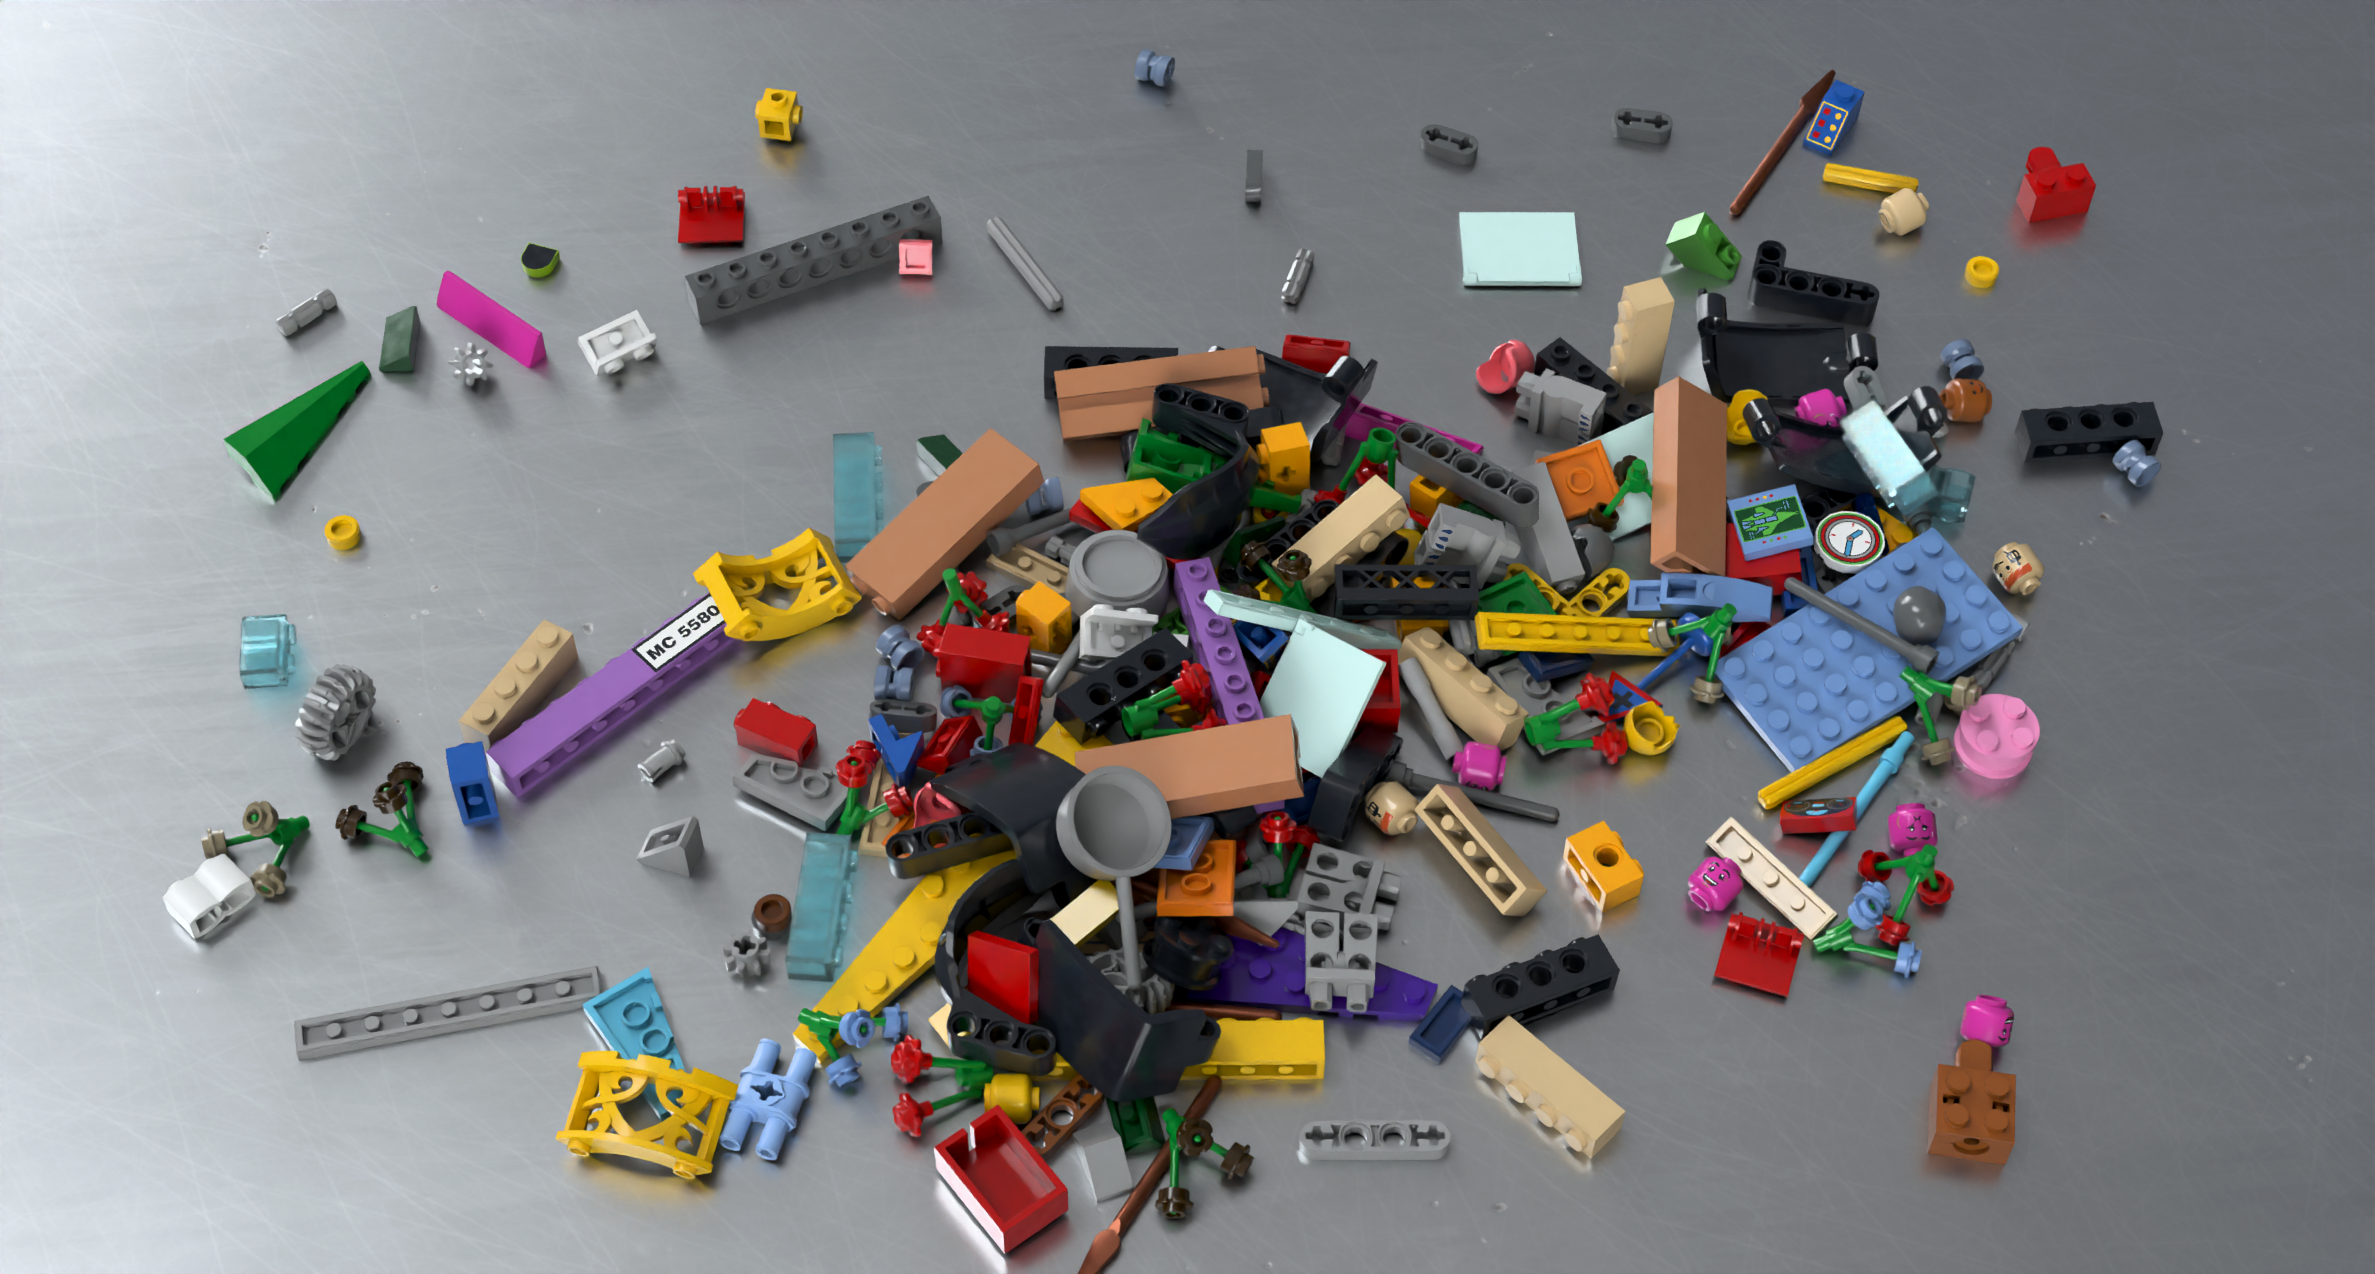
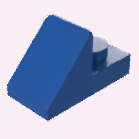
M882 714L869 718L870 740L877 746L876 749L881 752V760L899 788L905 785L908 789L918 767L916 762L925 749L923 731L900 739L893 724L888 726Z

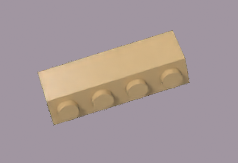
M1661 277L1624 286L1621 302L1618 303L1619 316L1617 324L1614 326L1615 339L1613 346L1610 348L1611 362L1610 367L1607 368V375L1632 395L1655 390L1659 386L1675 303Z
M1377 475L1373 476L1287 550H1300L1306 553L1308 558L1312 560L1310 574L1301 580L1306 597L1310 602L1320 597L1335 582V564H1356L1367 553L1374 551L1382 540L1394 530L1399 529L1410 517L1403 497ZM1279 558L1271 563L1276 574L1289 588L1293 587L1294 582L1283 579L1282 573L1277 570V564L1279 563Z
M545 619L538 625L458 720L464 743L482 741L486 753L496 741L506 738L517 730L524 721L529 719L578 660L579 657L573 633Z
M1429 626L1405 637L1398 653V665L1413 657L1418 659L1430 682L1431 690L1447 717L1478 743L1495 745L1501 751L1515 745L1524 726V720L1529 715L1515 699L1507 695L1488 676L1478 670L1464 655L1457 652Z
M1436 784L1414 809L1503 915L1524 917L1546 894L1547 889L1459 787Z
M1508 1015L1478 1043L1475 1062L1478 1064L1481 1072L1491 1079L1495 1078L1505 1086L1507 1092L1514 1100L1520 1103L1524 1102L1535 1111L1536 1116L1544 1125L1548 1127L1553 1126L1559 1131L1574 1150L1582 1151L1592 1158L1621 1130L1625 1110L1511 1016Z

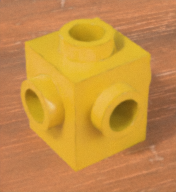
M771 88L765 89L763 99L757 101L755 109L760 137L791 141L796 124H801L803 117V106L798 105L797 92Z

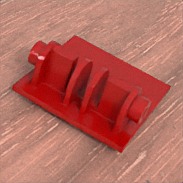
M686 186L684 190H678V202L680 203L678 243L743 242L745 192L743 189H737V186L720 187V193H718V187L713 186V193H709L708 186H704L703 193H701V188H688Z
M1739 912V915L1731 913L1714 976L1787 997L1804 933L1797 932L1798 928L1795 927L1793 930L1776 926L1774 921H1772V924L1765 923L1764 918L1758 921L1757 919L1744 916L1742 912Z

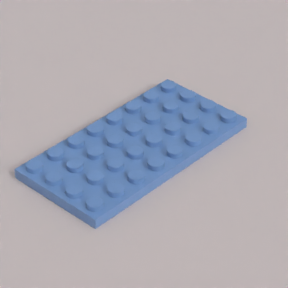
M1934 527L1824 594L1896 636L1898 634L1893 619V608L1896 599L1904 590L1913 586H1922L1939 594L1946 605V621L1937 641L1927 644L1940 652L1936 664L1927 676L1943 683L2021 635L2023 630L2019 622ZM1811 603L1719 659L1714 676L1715 679L1723 682L1722 690L1791 773L1874 728L1916 701L1913 697L1915 693L1908 688L1909 684L1899 677V674L1907 665L1912 668V665L1908 663V658Z

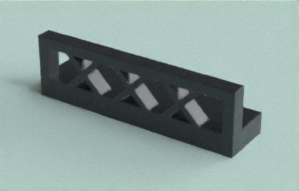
M1335 564L1336 594L1334 618L1475 620L1479 604L1476 565ZM1343 576H1357L1364 584L1359 588H1344ZM1382 577H1393L1399 584L1395 588H1385L1377 581ZM1417 577H1428L1435 584L1430 588H1420L1413 581ZM1453 577H1469V588H1455L1448 581Z

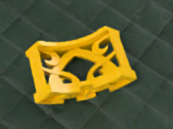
M810 527L793 540L772 549V556L755 559L754 555L736 556L717 551L693 573L697 583L708 588L727 624L724 628L726 636L743 641H767L806 632L837 616L847 614L851 611L853 605L862 599L860 593L856 591L850 582L846 571L833 550L835 547L831 539ZM823 557L827 566L818 569V560ZM834 576L838 585L830 590L831 582L822 580ZM775 582L783 588H801V591L791 607L784 610L757 600L764 591V585Z
M589 1051L581 1053L577 1067L582 1069L583 1072L564 1131L557 1132L555 1138L557 1141L566 1144V1149L569 1152L579 1156H589L590 1153H610L640 1158L673 1168V1173L683 1178L694 1179L696 1175L711 1173L713 1168L711 1162L730 1100H735L739 1085L693 1067L691 1074L684 1072L683 1069L670 1068L671 1060L639 1054L637 1060H626L620 1057L621 1054L618 1051ZM622 1081H633L631 1088L624 1092L620 1084ZM648 1083L656 1085V1093L660 1103L672 1116L654 1126L635 1131L623 1119L616 1104L631 1101L644 1091ZM672 1090L683 1092L680 1098H676L677 1103L683 1106L682 1108L669 1101L668 1094ZM711 1103L712 1106L705 1126L697 1117ZM603 1107V1110H598L592 1114L593 1109ZM599 1122L598 1127L594 1131L586 1130L588 1123ZM687 1125L694 1127L703 1134L697 1156L682 1152L677 1148L678 1142L682 1140L688 1141L693 1146L691 1135L684 1128ZM612 1127L617 1134L609 1133ZM661 1139L664 1141V1145L654 1143Z

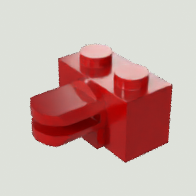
M2036 147L2029 152L2025 165L2028 174H2024L2016 200L2028 223L2088 212L2096 184L2085 164L2079 163L2062 167L2051 148Z

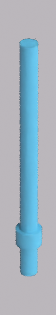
M1903 731L1892 748H1887L1879 758V766L1856 797L1857 821L1890 774L1896 773L1903 764V756L1915 740V737L1910 732ZM1850 831L1830 833L1799 877L1809 888L1812 886Z

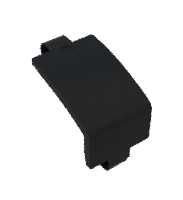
M1705 288L1697 289L1696 315L1697 328L1701 338L1702 364L1712 396L1724 403H1731L1738 391L1752 389L1765 395L1774 407H1796L1800 397L1819 390L1829 389L1835 397L1841 396L1846 404L1850 403L1844 387L1846 376L1858 366H1866L1872 371H1875L1878 367L1876 337L1869 333L1853 334L1845 342V332L1842 323H1754L1727 320L1726 297L1718 293H1708Z
M1212 346L1208 352L1225 349L1219 346ZM1256 349L1257 355L1263 354L1265 374L1259 375L1261 388L1267 387L1270 407H1276L1282 411L1285 425L1301 422L1310 443V461H1319L1370 391L1378 362L1371 358L1366 367L1363 368L1354 358L1341 356L1328 374L1325 375Z
M1923 386L1913 391L1909 397L1904 396L1893 404L1868 429L1821 426L1806 419L1775 411L1772 404L1764 398L1751 400L1744 407L1742 414L1753 439L1769 449L1779 470L1804 481L1833 490L1872 497L1898 498L1906 494L1941 459L1942 455L1932 436L1944 426L1943 422L1946 420L1948 413L1938 392L1930 386Z
M1015 742L990 754L978 753L945 768L943 775L929 781L933 790L974 811L1010 837L1019 867L1031 893H1039L1052 887L1053 897L1057 905L1063 909L1098 881V879L1091 878L1080 872L1071 864L1062 851L1057 837L1056 819L1060 804L1066 794L1087 775L1072 764L1036 746Z
M1033 916L1025 921L1017 943L1039 949L1038 1020L1032 1024L1050 1030L1056 1040V1052L1102 1094L1113 1101L1126 1102L1172 1093L1176 1090L1185 1067L1209 1061L1220 1038L1221 1028L1214 1019L1206 1016L1202 1009L1172 1010L1148 1014L1097 970L1052 920L1043 921L1034 919Z

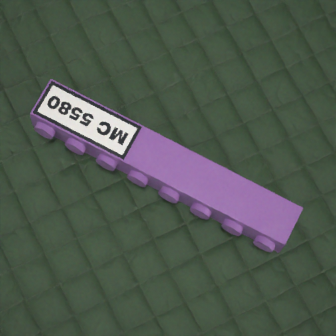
M710 592L701 598L693 600L685 610L675 617L665 620L657 630L647 637L640 638L633 647L619 657L612 658L605 667L591 677L580 681L577 687L563 697L552 701L545 710L534 718L524 721L517 730L506 738L496 741L486 751L491 772L519 798L734 642L736 639L726 636L724 632L727 624Z

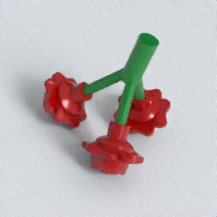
M949 568L942 574L949 597L941 619H938L931 627L922 625L921 632L917 633L916 638L922 642L921 645L925 651L934 656L937 636L943 637L953 605L962 614L970 610L976 615L975 620L981 625V629L1009 633L1011 629L1009 627L1010 620L1008 619L1010 614L1006 611L990 615L986 610L981 611L979 609L980 605L988 599V594L984 592L987 588V583L978 579L974 572H968L965 576L963 573H956L954 569Z

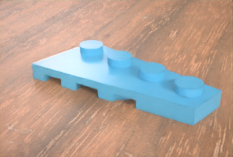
M649 967L644 968L582 1004L585 1014L611 1051H618L621 1054L620 1057L626 1060H637L638 1055L643 1054L671 1060L670 1068L675 1070L683 1069L686 1072L653 983ZM648 1083L642 1094L659 1119L664 1121L671 1117L672 1114L660 1103L656 1093V1085ZM672 1090L668 1094L669 1101L679 1108L683 1107L676 1101V1098H680L683 1092Z

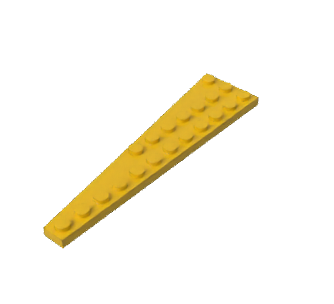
M1056 720L1035 746L1075 766V752L1112 746L1114 744L1102 735L1096 739L1091 738L1080 745ZM975 833L970 835L969 837L976 838L981 836L982 834ZM1015 850L926 874L812 1011L816 1013L820 1010L829 1015L843 1017L848 1012L864 1009L870 1013L871 1017H874L935 963V953L939 937L956 901L976 880L990 869L1008 860L1016 859ZM801 1023L793 1032L794 1040L803 1048L814 1052L817 1055V1062L820 1064L829 1054L817 1039V1034L810 1032L809 1026ZM839 1030L832 1040L836 1049L845 1042L841 1038Z

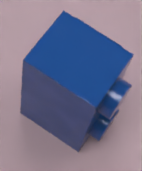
M482 741L462 743L456 747L446 748L449 777L463 824L499 817L494 782Z

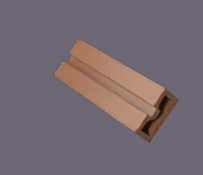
M1256 346L1054 371L1063 442L1125 435L1138 431L1142 418L1152 421L1154 390L1157 386L1166 383L1238 401L1245 404L1249 410L1270 407L1267 387L1261 388L1259 375L1265 374L1263 354L1257 355ZM1152 421L1151 428L1157 427Z
M1680 376L1654 390L1650 564L1667 573L1677 571L1679 573L1725 577L1727 404Z
M990 428L845 565L850 582L856 591L860 593L861 597L864 594L869 598L873 597L872 603L883 615L890 613L900 621L943 580L942 574L946 569H955L986 539L988 531L1000 526L1044 483L1039 464Z
M1291 714L1075 752V767L1085 774L1100 767L1123 766L1134 769L1146 776L1157 786L1165 798L1171 819L1304 797L1302 770L1299 758H1301L1299 732Z

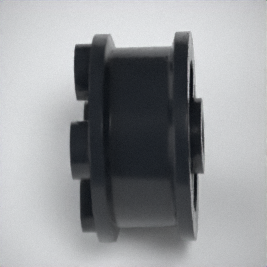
M1157 916L1154 922L1156 934L1154 938L1149 939L1142 949V956L1149 968L1168 982L1190 990L1206 991L1218 985L1222 976L1220 966L1230 959L1234 948L1230 938L1215 925L1216 922L1211 916Z

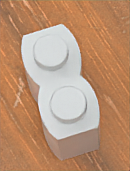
M221 854L204 861L193 876L174 882L163 896V900L168 912L195 939L215 928L225 916L237 912L249 903L256 893L252 881L225 854Z

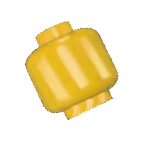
M996 1074L991 1083L985 1084V1113L999 1105L1014 1124H1027L1032 1117V1111L1040 1110V1087L1032 1086V1080L1028 1074Z

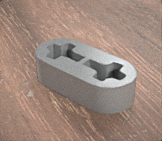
M1858 366L1846 376L1844 387L1856 416L1864 427L1869 428L1890 408L1882 386L1875 372L1866 366Z

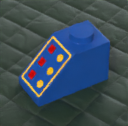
M1836 80L1823 97L1804 138L1803 145L1832 156L1859 117L1864 91Z
M1239 620L1233 626L1237 640L1266 670L1280 660L1289 641V638L1282 630Z

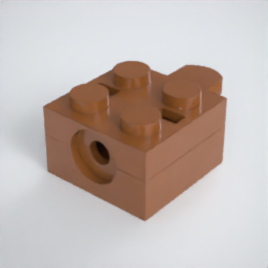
M1977 1039L1967 1040L1958 1048L1954 1066L1938 1064L1929 1091L1927 1154L2006 1164L2015 1144L2016 1075L1993 1072L1992 1048L1985 1042Z

